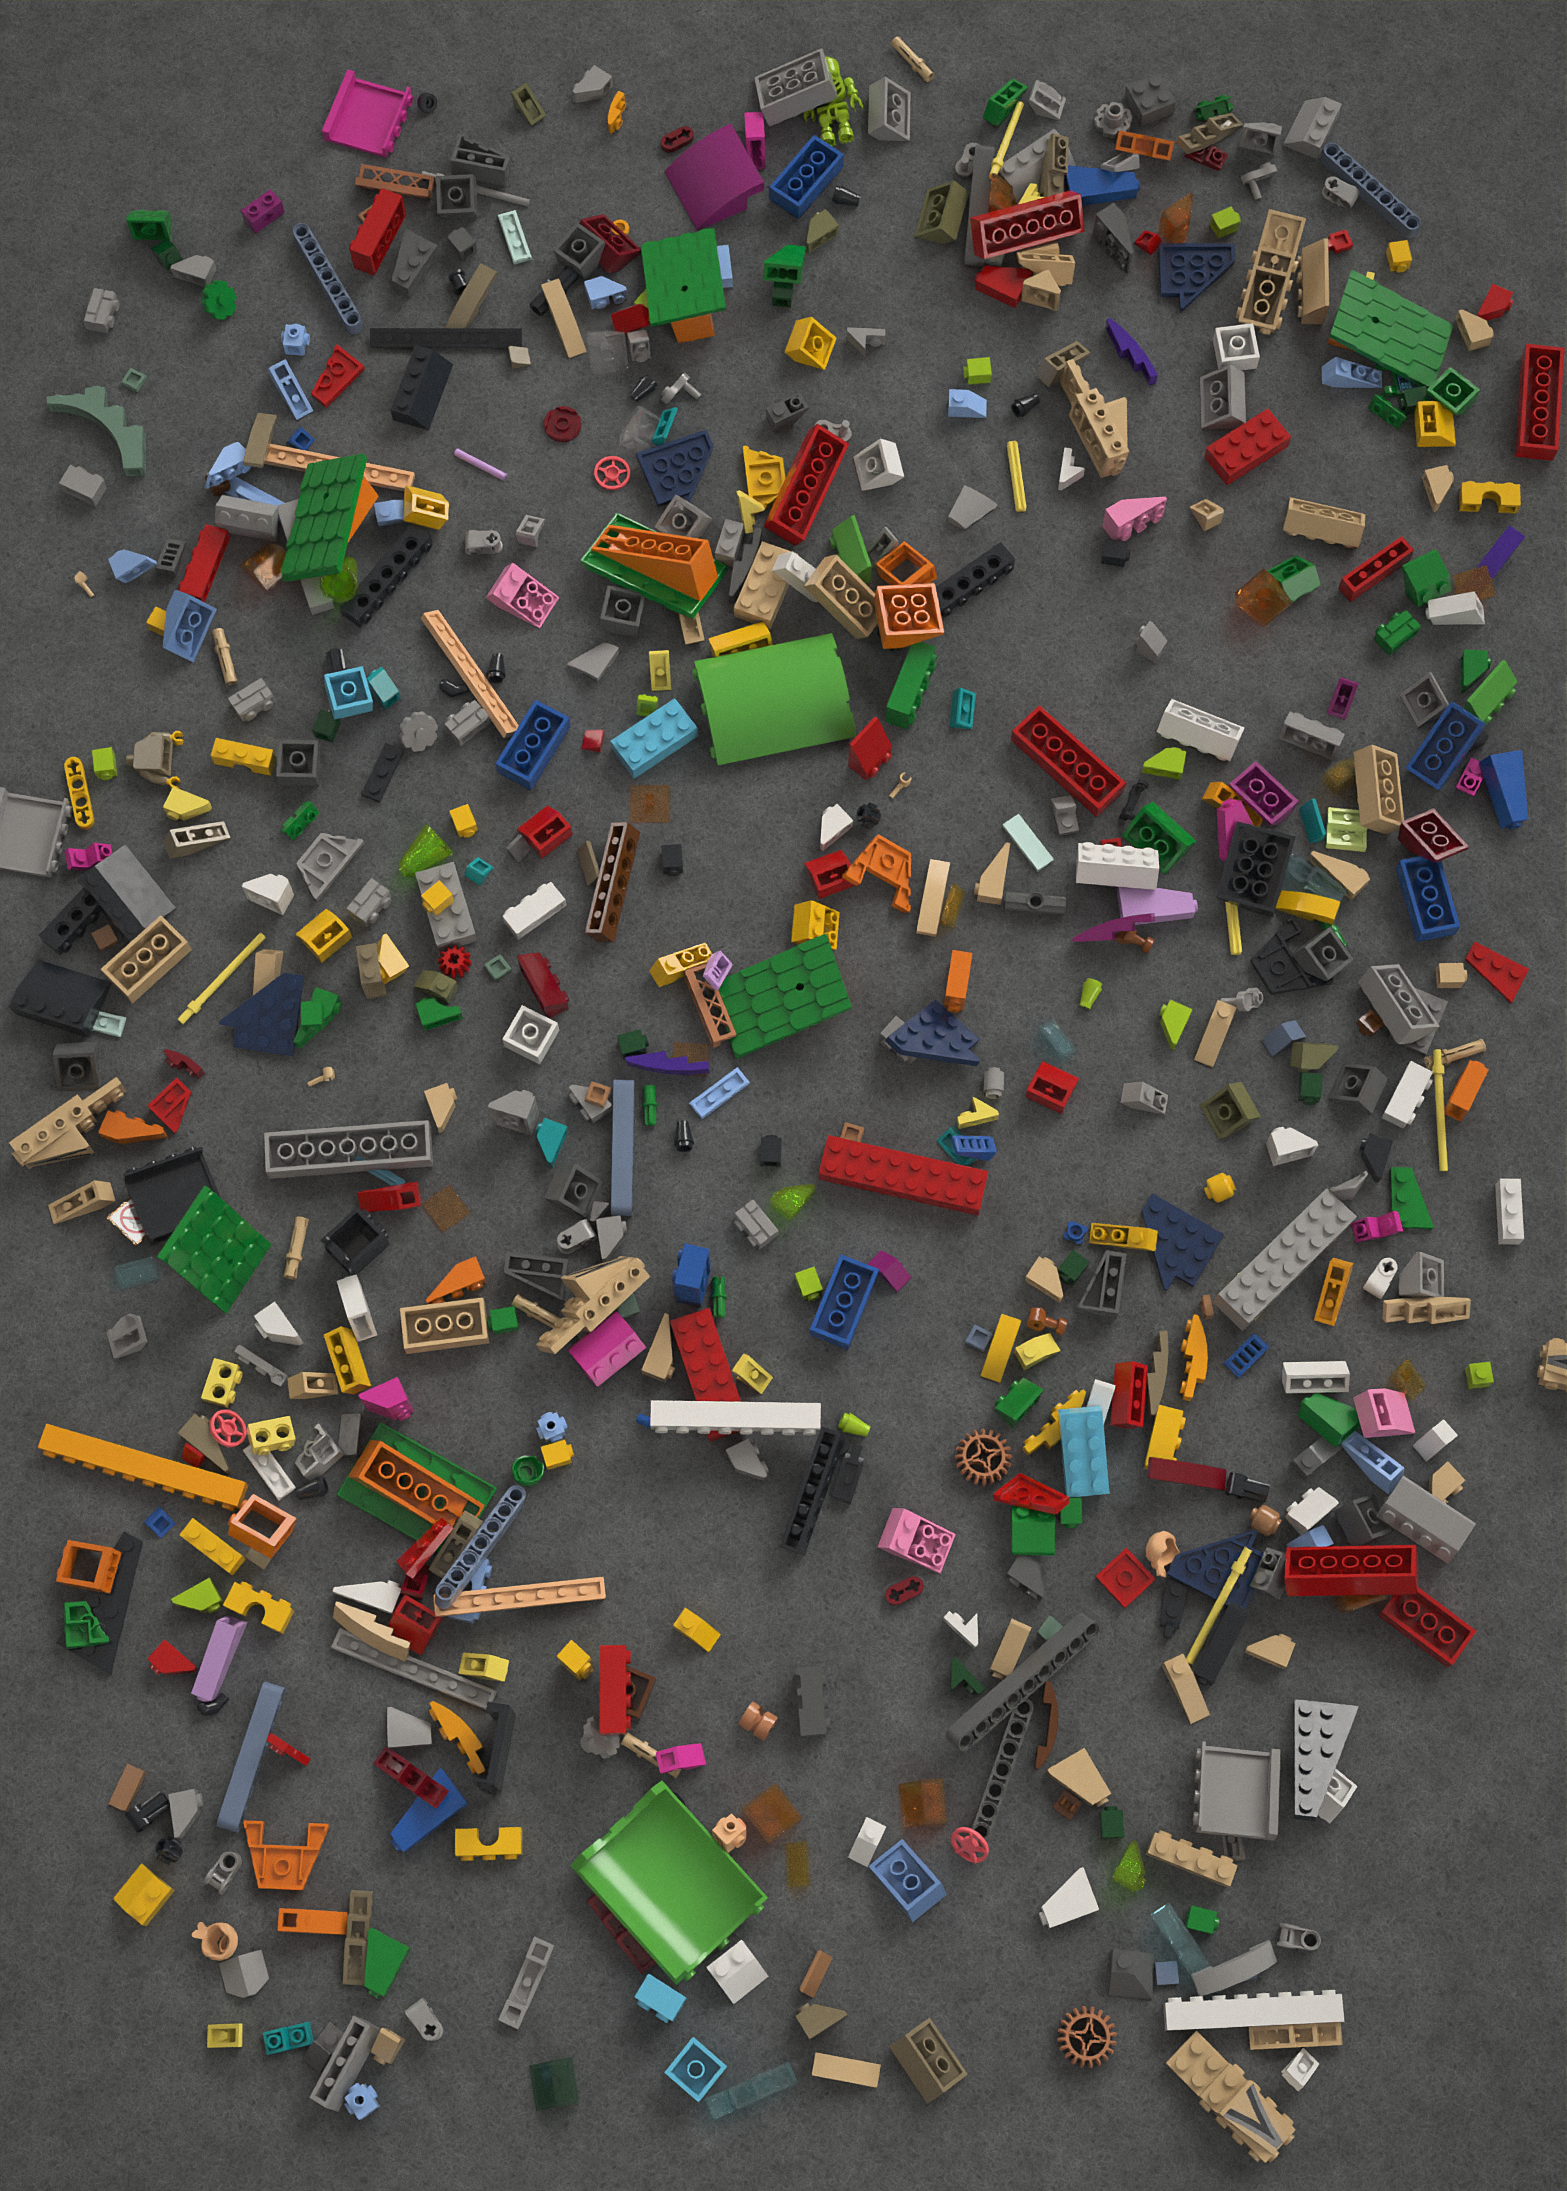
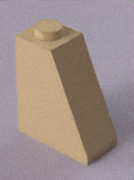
M263 949L256 952L253 995L280 976L283 951Z
M1011 1619L989 1670L993 1673L992 1677L1002 1681L1013 1672L1032 1627Z
M1085 1748L1046 1770L1048 1776L1090 1806L1096 1804L1099 1807L1109 1801L1107 1797L1111 1795V1792Z

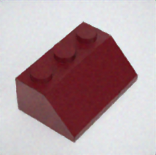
M605 214L584 218L579 222L580 225L605 241L606 244L599 264L606 272L614 273L620 271L642 251ZM611 228H612L614 231H616L619 235L614 234V233L612 232Z
M540 952L517 956L520 971L545 1016L551 1018L569 1009L567 1002L570 999L565 990L561 992L558 986L561 983L557 975L551 974L549 970L551 965L547 957L543 958Z

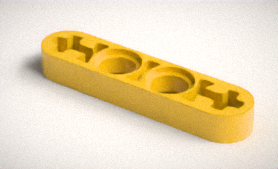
M70 757L65 761L64 768L74 817L78 827L87 830L94 825V815L84 766L79 758ZM72 763H76V765H79L76 766V772L78 775H74L72 768H69L72 767ZM77 780L83 782L82 787L79 789L73 788V783ZM80 798L87 800L86 804L82 807L76 805L77 800ZM84 811L86 817L88 818L86 824H83V822L81 821L83 820L81 812Z

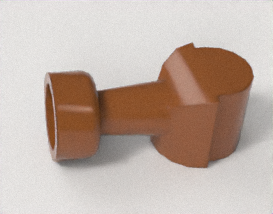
M1137 930L1118 931L1116 935L1117 942L1124 945L1132 943L1141 946V951L1147 954L1155 939L1147 937L1145 940L1136 934Z
M1033 1307L1029 1310L1027 1326L1033 1329V1331H1041L1045 1327L1054 1328L1057 1334H1064L1067 1319L1059 1318L1054 1320L1046 1316L1043 1308Z

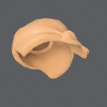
M1166 1531L1153 1534L1149 1538L1145 1550L1146 1557L1151 1562V1566L1156 1570L1157 1576L1160 1575L1163 1578L1167 1577L1164 1566L1170 1564L1175 1555L1180 1554L1175 1544V1537Z
M203 1922L198 1923V1930L192 1933V1937L202 1939V1952L206 1957H209L211 1960L222 1961L233 1955L238 1945V1936L232 1926L220 1922L206 1927ZM222 1937L221 1940H220V1943H219V1947H218V1943H217V1942H218L219 1938Z

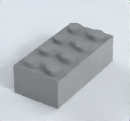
M454 862L416 872L415 875L421 895L439 880L453 894L454 902L440 914L435 916L432 911L430 913L427 912L438 951H445L447 946L452 949L455 944L459 947L476 942V934Z

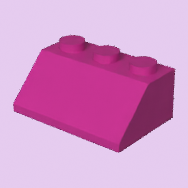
M615 1311L594 1330L588 1332L568 1348L567 1351L587 1378L598 1387L642 1352L646 1346L627 1322Z
M398 1377L358 1394L368 1411L392 1420H406L411 1417L410 1413L414 1412Z

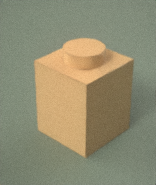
M1439 963L1436 968L1437 988H1461L1464 982L1467 981V970H1464L1463 963Z

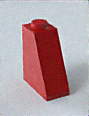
M984 266L981 272L978 271L975 276V289L1016 308L1022 298L1024 280L1032 277L1034 272L1026 268Z

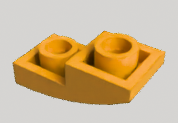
M620 91L615 95L608 113V130L610 134L615 129L619 130L623 122L621 113L625 110L626 103L625 94Z

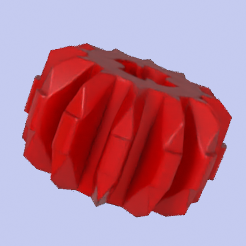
M456 944L453 946V949L447 946V952L440 951L441 958L437 959L438 964H440L439 970L444 971V975L447 977L451 974L452 979H455L458 973L463 978L462 971L469 973L468 966L472 965V961L469 959L471 957L470 953H465L464 947L458 950ZM456 959L458 963L453 964L451 960Z

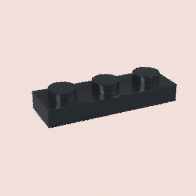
M385 743L361 793L363 797L381 802L403 756V749Z

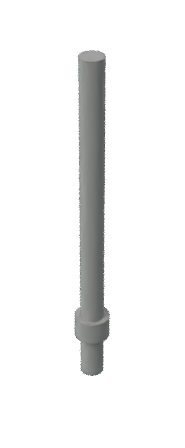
M422 171V174H424V175L434 176V177H435V180H434L435 184H436V176H445L444 174H440V173L433 174V173H429V172ZM477 186L478 194L526 207L529 206L530 199Z

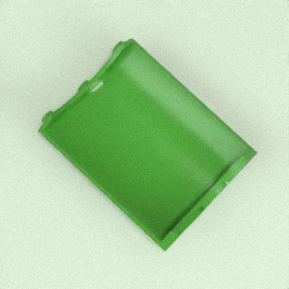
M832 633L694 661L695 669H692L694 681L698 680L704 702L701 704L702 714L707 715L713 747H710L712 759H716L717 765L856 737L853 713L850 711L849 703H846V701L850 700L841 659L836 654L837 646Z
M661 1780L633 1806L634 1809L629 1814L622 1817L612 1826L602 1839L599 1838L583 1851L570 1866L677 1985L683 1979L687 1982L696 1973L694 1969L715 1949L718 1948L721 1951L730 1942L727 1938L752 1914L756 1916L765 1908L762 1904L768 1897Z

